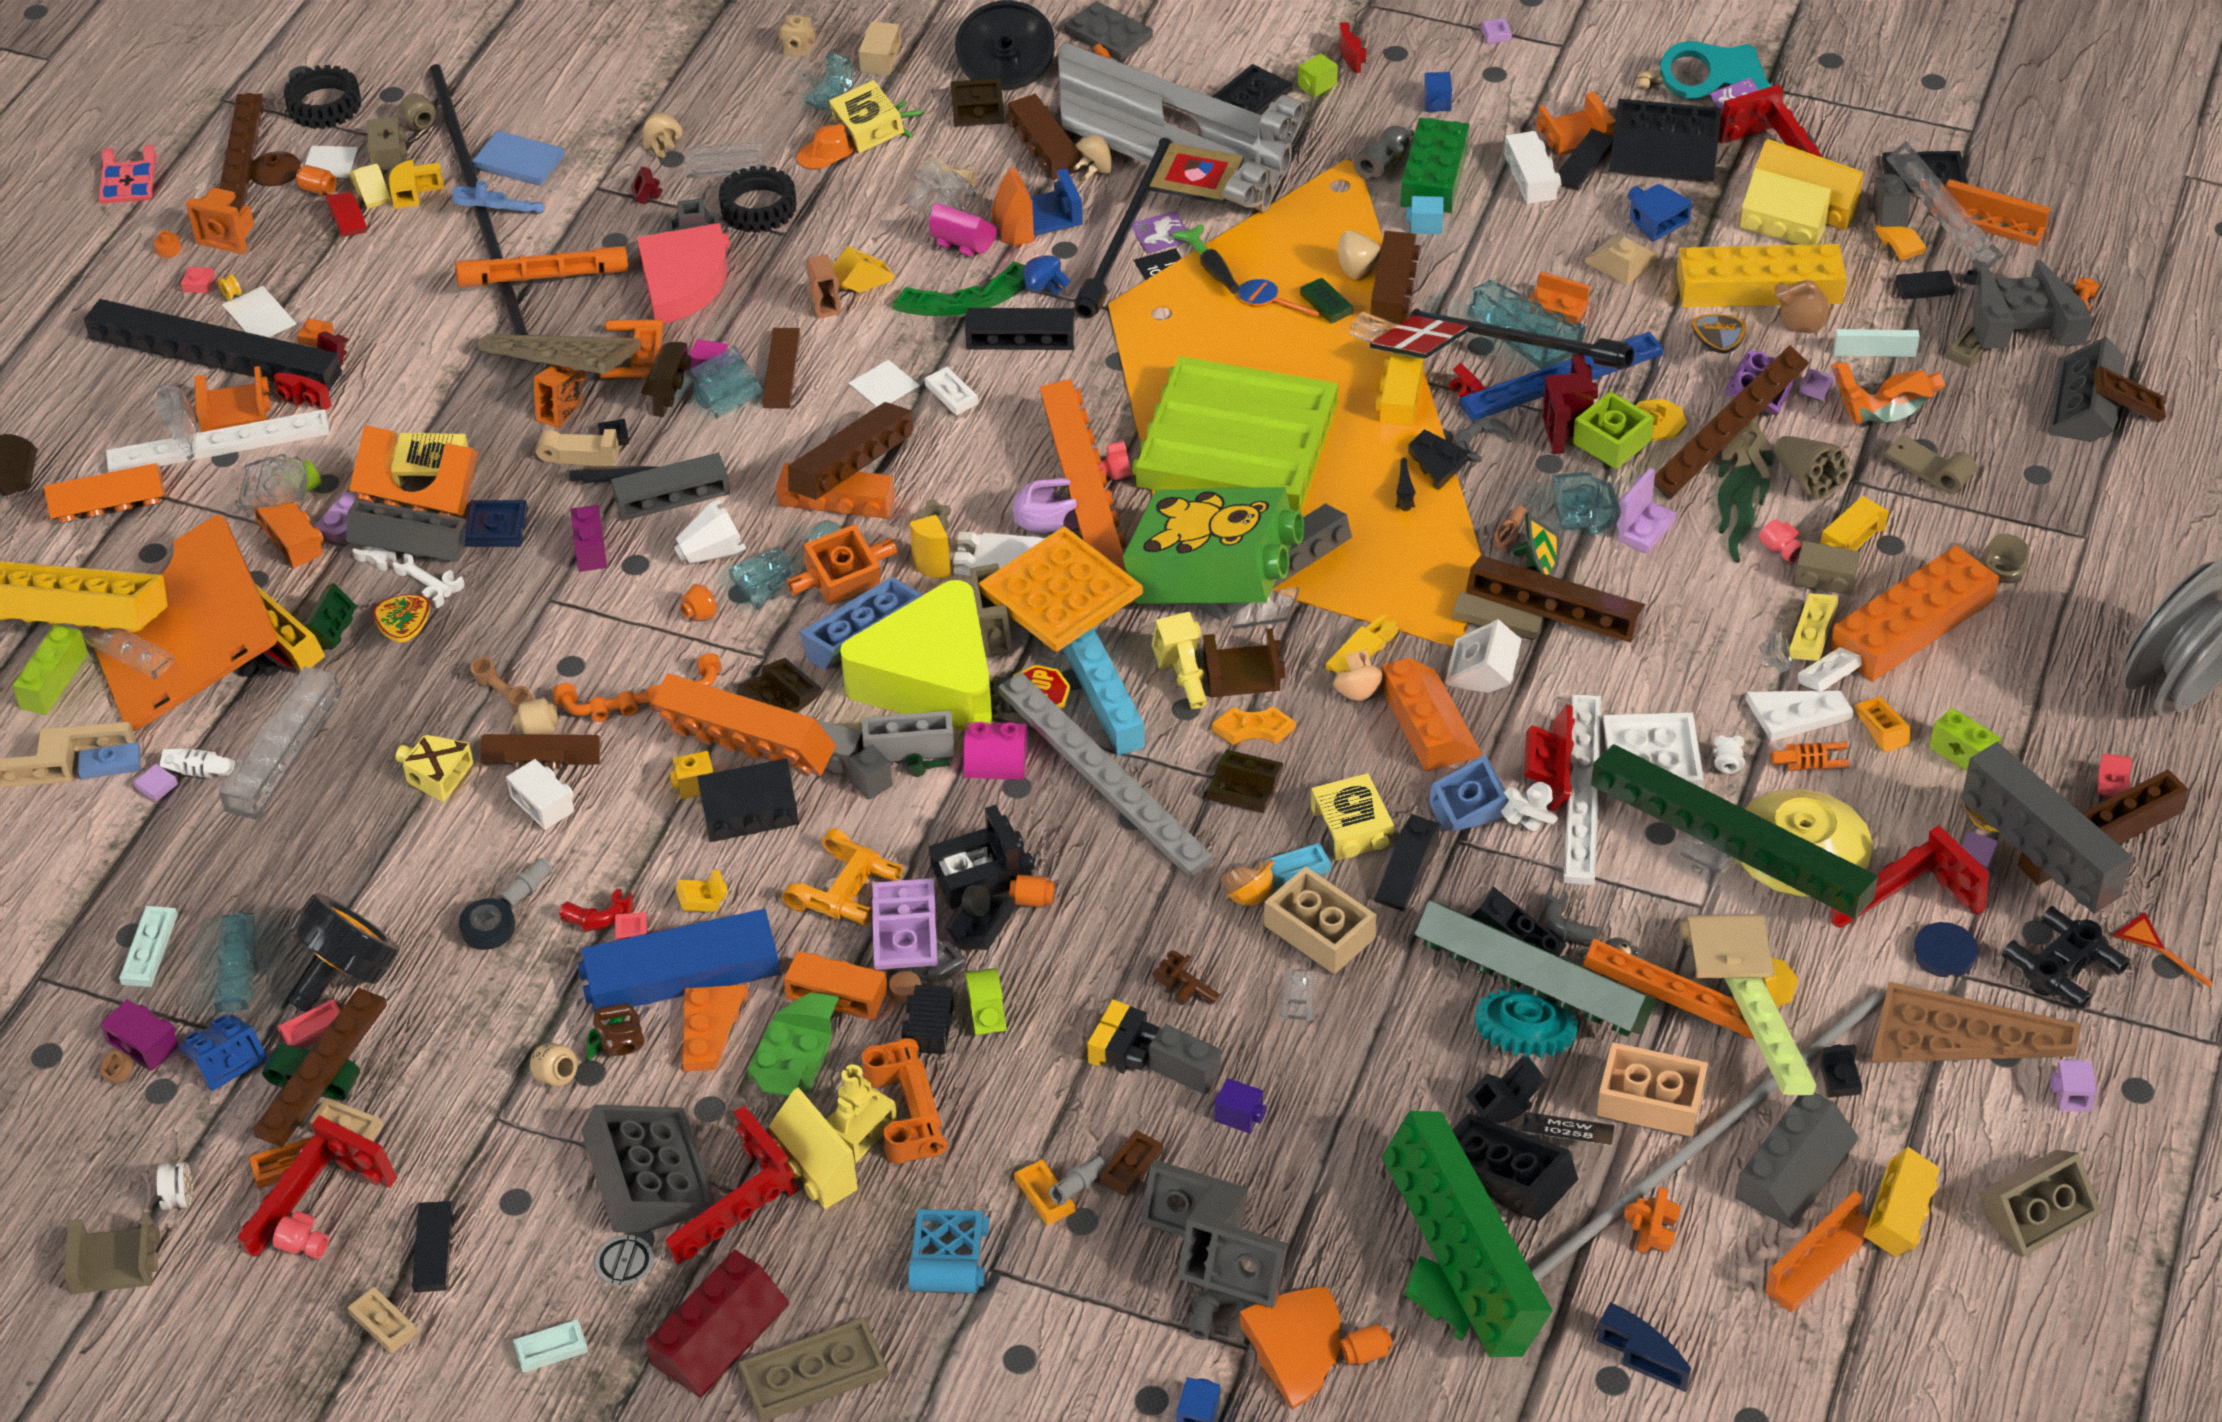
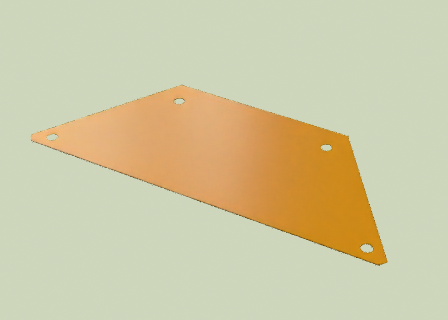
M1345 159L1272 203L1266 212H1257L1205 245L1208 249L1216 250L1222 256L1239 287L1253 279L1269 280L1277 286L1278 298L1316 310L1300 295V287L1322 277L1353 306V314L1331 324L1320 313L1318 316H1314L1274 301L1263 306L1247 305L1239 298V291L1235 294L1231 293L1226 286L1217 281L1203 268L1200 263L1201 256L1196 250L1108 303V308L1140 444L1143 439H1147L1149 421H1154L1156 403H1161L1162 401L1161 392L1163 385H1168L1170 367H1175L1179 356L1338 383V404L1301 513L1305 517L1326 503L1347 514L1352 538L1274 587L1271 594L1368 623H1372L1381 615L1386 614L1388 616L1386 620L1398 622L1395 627L1399 628V632L1454 648L1455 640L1466 635L1464 628L1470 623L1452 619L1453 610L1460 592L1466 593L1471 566L1482 554L1457 474L1440 490H1437L1433 486V479L1428 473L1424 474L1419 468V463L1414 461L1408 453V444L1424 429L1445 439L1425 372L1423 373L1413 426L1380 423L1381 411H1376L1377 395H1383L1380 392L1381 376H1387V374H1384L1385 358H1390L1391 352L1371 349L1370 342L1399 324L1370 321L1371 297L1379 258L1370 271L1358 280L1349 278L1342 270L1337 259L1339 239L1346 231L1361 233L1381 247L1383 242L1365 180L1356 172L1354 162ZM1335 181H1345L1349 183L1350 189L1345 192H1335L1330 188V185ZM1163 307L1169 309L1172 315L1166 320H1157L1151 316V312L1156 308ZM1406 313L1403 315L1402 322L1408 319ZM1402 457L1407 459L1409 475L1416 491L1413 497L1415 507H1412L1409 511H1403L1401 507H1395L1397 501L1396 491L1400 477V460Z

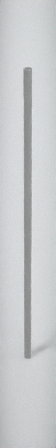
M1875 991L1802 1050L1800 1054L1805 1063L1810 1062L1825 1047L1831 1045L1884 1002L1883 995ZM1771 1075L1531 1270L1536 1281H1540L1619 1217L1628 1204L1636 1203L1638 1198L1646 1195L1779 1086L1774 1076Z

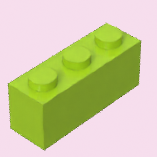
M60 625L53 626L12 685L21 710L42 715L48 714L88 655L81 630Z

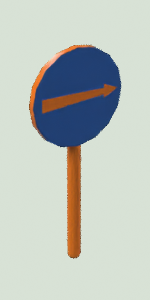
M1253 279L1242 284L1239 289V298L1247 305L1263 306L1274 301L1314 316L1319 315V312L1278 298V288L1269 280Z

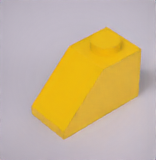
M850 246L845 248L833 264L839 287L846 291L851 289L860 293L892 281L895 278L894 273L884 261Z

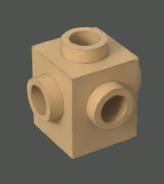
M787 15L784 25L779 27V40H783L784 54L809 56L812 44L816 38V29L812 28L811 17Z

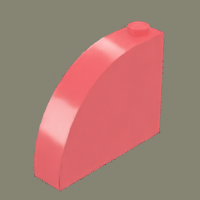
M720 223L637 237L640 260L655 320L663 319L665 324L685 318L705 307L722 289L728 271L726 249L730 248L728 234L722 233Z

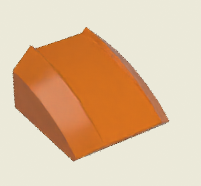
M1014 167L1009 169L1003 178L992 210V222L999 229L1001 242L1013 246L1034 241L1032 200L1017 169Z

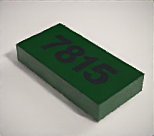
M1322 277L1300 287V295L1331 324L1353 314V306Z

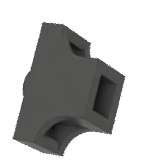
M704 199L678 201V212L673 217L667 218V232L720 223L719 214L708 211L705 207Z

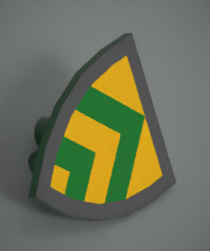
M1526 513L1525 521L1528 541L1514 545L1512 547L1513 554L1520 556L1527 553V569L1537 570L1540 573L1554 576L1560 556L1559 533L1529 513Z

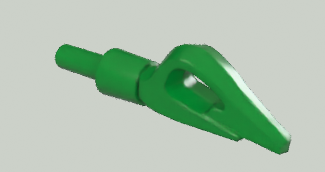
M627 1016L612 1018L606 1026L622 1023ZM595 1028L590 1030L587 1036V1062H590L592 1057H595L602 1049L601 1037ZM598 1038L596 1042L591 1044L593 1039Z

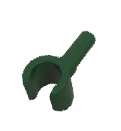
M917 753L910 754L906 758L909 771L914 777L922 776L926 769L950 766L949 759L923 761L922 756Z

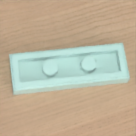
M1836 329L1833 353L1834 356L1916 357L1920 337L1919 330Z
M145 907L119 977L121 985L152 987L178 916L176 908Z

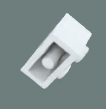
M536 759L506 776L510 797L544 830L574 812L572 802L574 794L571 788L566 783H560L553 771L548 766L544 767Z

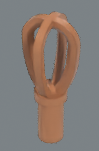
M1521 505L1516 506L1511 517L1496 529V541L1494 543L1496 549L1512 550L1517 541L1521 520L1526 513L1525 507ZM1509 529L1512 530L1510 536L1502 542L1501 540Z

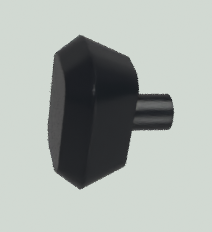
M1974 267L1973 270H1968L1963 276L1964 282L1975 285L1979 268Z

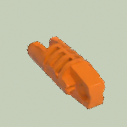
M1848 741L1786 744V750L1770 753L1771 765H1787L1788 771L1850 768L1849 760L1837 759L1827 761V751H1844L1848 749Z

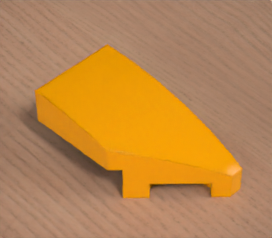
M1880 224L1876 225L1875 231L1885 247L1892 246L1900 261L1924 254L1927 247L1913 229L1900 226L1881 227Z

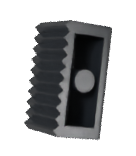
M915 985L914 995H908L906 1013L910 1015L909 1020H903L901 1037L902 1039L910 1038L917 1041L918 1052L940 1053L942 1055L946 1053L955 1004L953 987Z

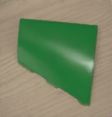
M1419 1255L1408 1273L1404 1294L1415 1304L1423 1307L1427 1314L1435 1321L1444 1318L1457 1329L1453 1336L1463 1341L1467 1334L1470 1320L1440 1265Z

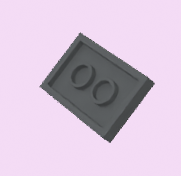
M1095 1L1064 24L1065 33L1092 47L1096 44H1101L1103 48L1108 50L1111 57L1119 61L1125 59L1153 38V29L1098 1Z

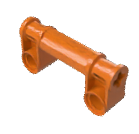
M910 1038L881 1045H872L867 1047L862 1053L863 1079L870 1082L871 1087H882L900 1082L910 1119L893 1121L884 1129V1155L887 1160L896 1164L926 1157H936L944 1153L948 1148L947 1140L940 1131L942 1123L934 1102L925 1067L918 1058L917 1052L919 1047L917 1041Z

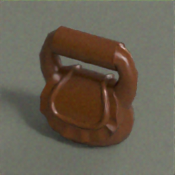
M627 1003L598 1008L594 1013L593 1025L601 1037L602 1048L607 1054L611 1056L627 1055L640 1050L644 1046L645 1040L641 1031L639 1015L632 1006ZM630 1016V1021L609 1024L608 1026L603 1025L601 1020Z

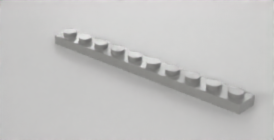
M1022 672L998 686V694L1189 879L1213 863V855Z

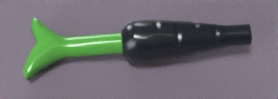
M1197 225L1192 230L1176 231L1172 234L1173 238L1188 242L1201 256V265L1211 276L1226 286L1231 293L1235 294L1239 291L1240 287L1234 280L1222 256L1216 250L1208 249L1199 238L1204 230L1203 225Z

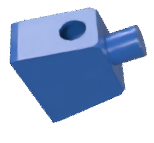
M1656 184L1645 191L1638 186L1630 189L1627 196L1631 200L1630 219L1652 242L1690 222L1692 201L1661 184Z

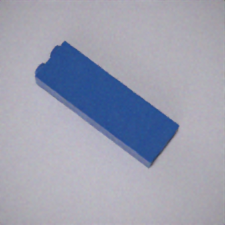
M766 909L581 948L584 961L578 962L581 980L588 979V985L583 986L586 1004L593 1003L594 1012L598 1008L629 1003L636 1007L685 996V988L731 986L780 975L778 955Z

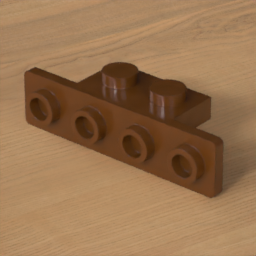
M483 734L481 736V763L513 765V769H519L534 759L550 769H561V765H598L600 763V736Z

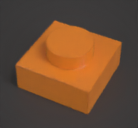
M307 318L297 335L298 343L317 347L318 333L327 331L332 334L334 331L333 324Z

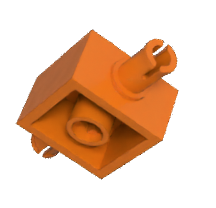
M856 524L850 525L804 544V565L808 571L792 578H787L788 589L795 596L800 592L816 587L821 592L827 605L831 606L880 584L881 567L878 561L896 555L897 548L891 537L868 546Z

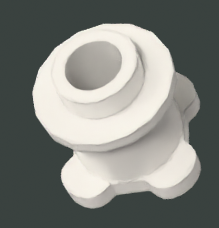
M1717 736L1714 739L1716 748L1713 750V755L1716 757L1714 761L1715 767L1726 774L1740 771L1745 765L1743 750L1741 749L1744 745V738L1741 736Z

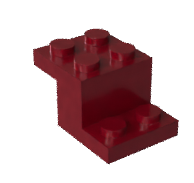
M1583 353L1572 354L1570 374L1545 376L1542 420L1553 455L1564 453L1565 442L1569 441V433H1574L1575 419L1594 404V399L1598 398L1596 382L1592 383L1591 365L1586 364Z

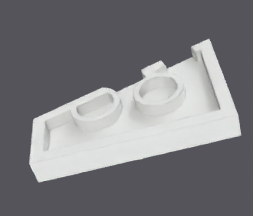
M1841 691L1746 693V701L1770 741L1852 720L1854 711Z

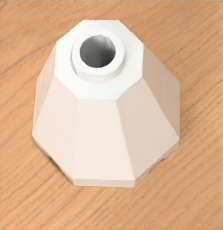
M720 499L708 504L676 538L678 545L674 546L681 561L687 559L689 564L737 556L747 550L744 543L738 545L741 542V537L724 507L720 510L718 509L722 506Z

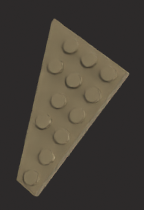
M487 334L478 339V347L480 351L489 352L491 355L500 354L527 359L533 363L542 362L569 367L575 371L584 370L606 374L640 350L641 342L640 338Z

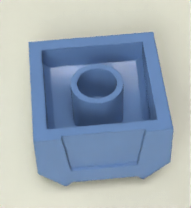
M1486 755L1432 783L1430 786V806L1442 830L1471 828L1504 817L1501 810L1508 803L1509 799L1504 794L1505 789Z

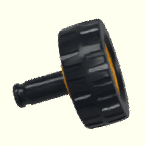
M315 893L300 910L291 925V930L318 957L296 987L294 995L289 997V1001L303 1012L311 1010L312 1005L319 1000L338 971L347 973L361 981L376 984L392 965L399 953V946L385 932L357 912L328 896Z

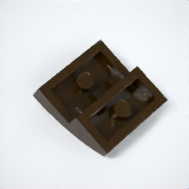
M1001 78L951 81L954 127L1005 123Z
M783 658L764 665L761 676L740 683L737 694L797 713L814 701L822 693V688L789 660Z
M1226 749L1217 764V774L1207 790V799L1265 813L1279 781L1283 763Z

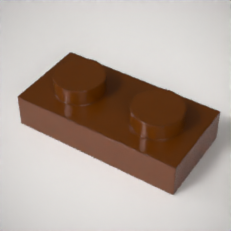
M1135 1130L1099 1174L1100 1183L1127 1197L1150 1169L1152 1162L1157 1160L1163 1153V1144Z

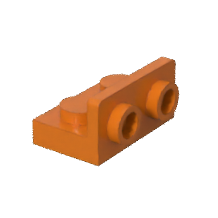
M1540 272L1537 287L1527 302L1526 311L1577 325L1588 307L1590 286Z

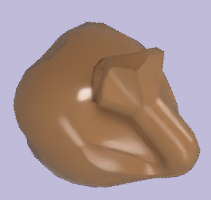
M1803 280L1792 285H1787L1783 282L1776 285L1775 296L1781 302V318L1788 329L1793 332L1815 333L1825 325L1829 315V304L1826 296L1816 283L1810 280Z

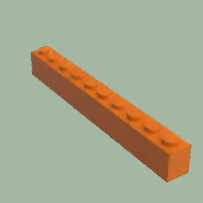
M1072 379L1039 386L1063 476L1071 482V485H1066L1070 499H1076L1077 507L1073 510L1081 538L1127 573L1123 560L1124 553L1122 551V548L1126 547L1122 530H1116V527L1120 526L1116 510L1111 511L1109 507L1114 505L1110 489L1104 490L1103 487L1108 485L1104 468L1098 470L1097 465L1101 464L1098 448L1092 449L1091 446L1095 444L1092 428L1086 429L1085 426L1089 424L1086 408L1080 409L1079 406L1083 404L1080 388L1074 389Z

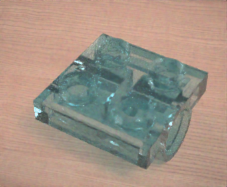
M736 346L701 363L688 372L695 383L694 392L696 398L704 408H710L716 419L759 397L764 392Z

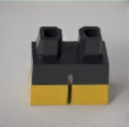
M1112 1000L1101 1019V1023L1098 1024L1087 1043L1088 1063L1100 1067L1102 1062L1114 1065L1117 1071L1122 1074L1125 1073L1127 1067L1143 1071L1149 1058V1050L1139 1046L1141 1043L1149 1046L1161 1028L1147 1022V1012Z

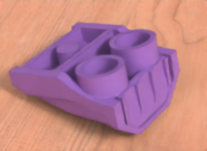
M1749 349L1735 370L1725 389L1724 395H1730L1735 398L1775 357H1769L1763 352H1754ZM1796 378L1763 411L1777 416Z

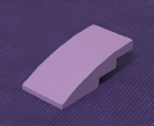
M934 878L873 882L872 919L875 970L938 965Z

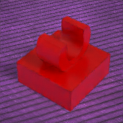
M1461 362L1453 369L1459 378L1453 379L1449 387L1454 392L1463 387L1457 393L1460 398L1471 394V390L1475 393L1486 389Z

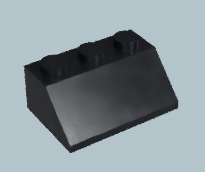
M787 758L697 776L709 842L799 825Z

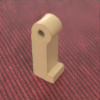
M605 429L603 435L560 434L556 431L548 430L540 435L536 454L545 462L557 464L615 466L619 451L616 429Z

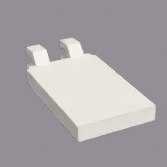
M959 532L957 544H959L958 552H955L953 564H955L954 574L971 576L970 568L998 563L1000 569L1045 538L983 533L977 536L974 532Z

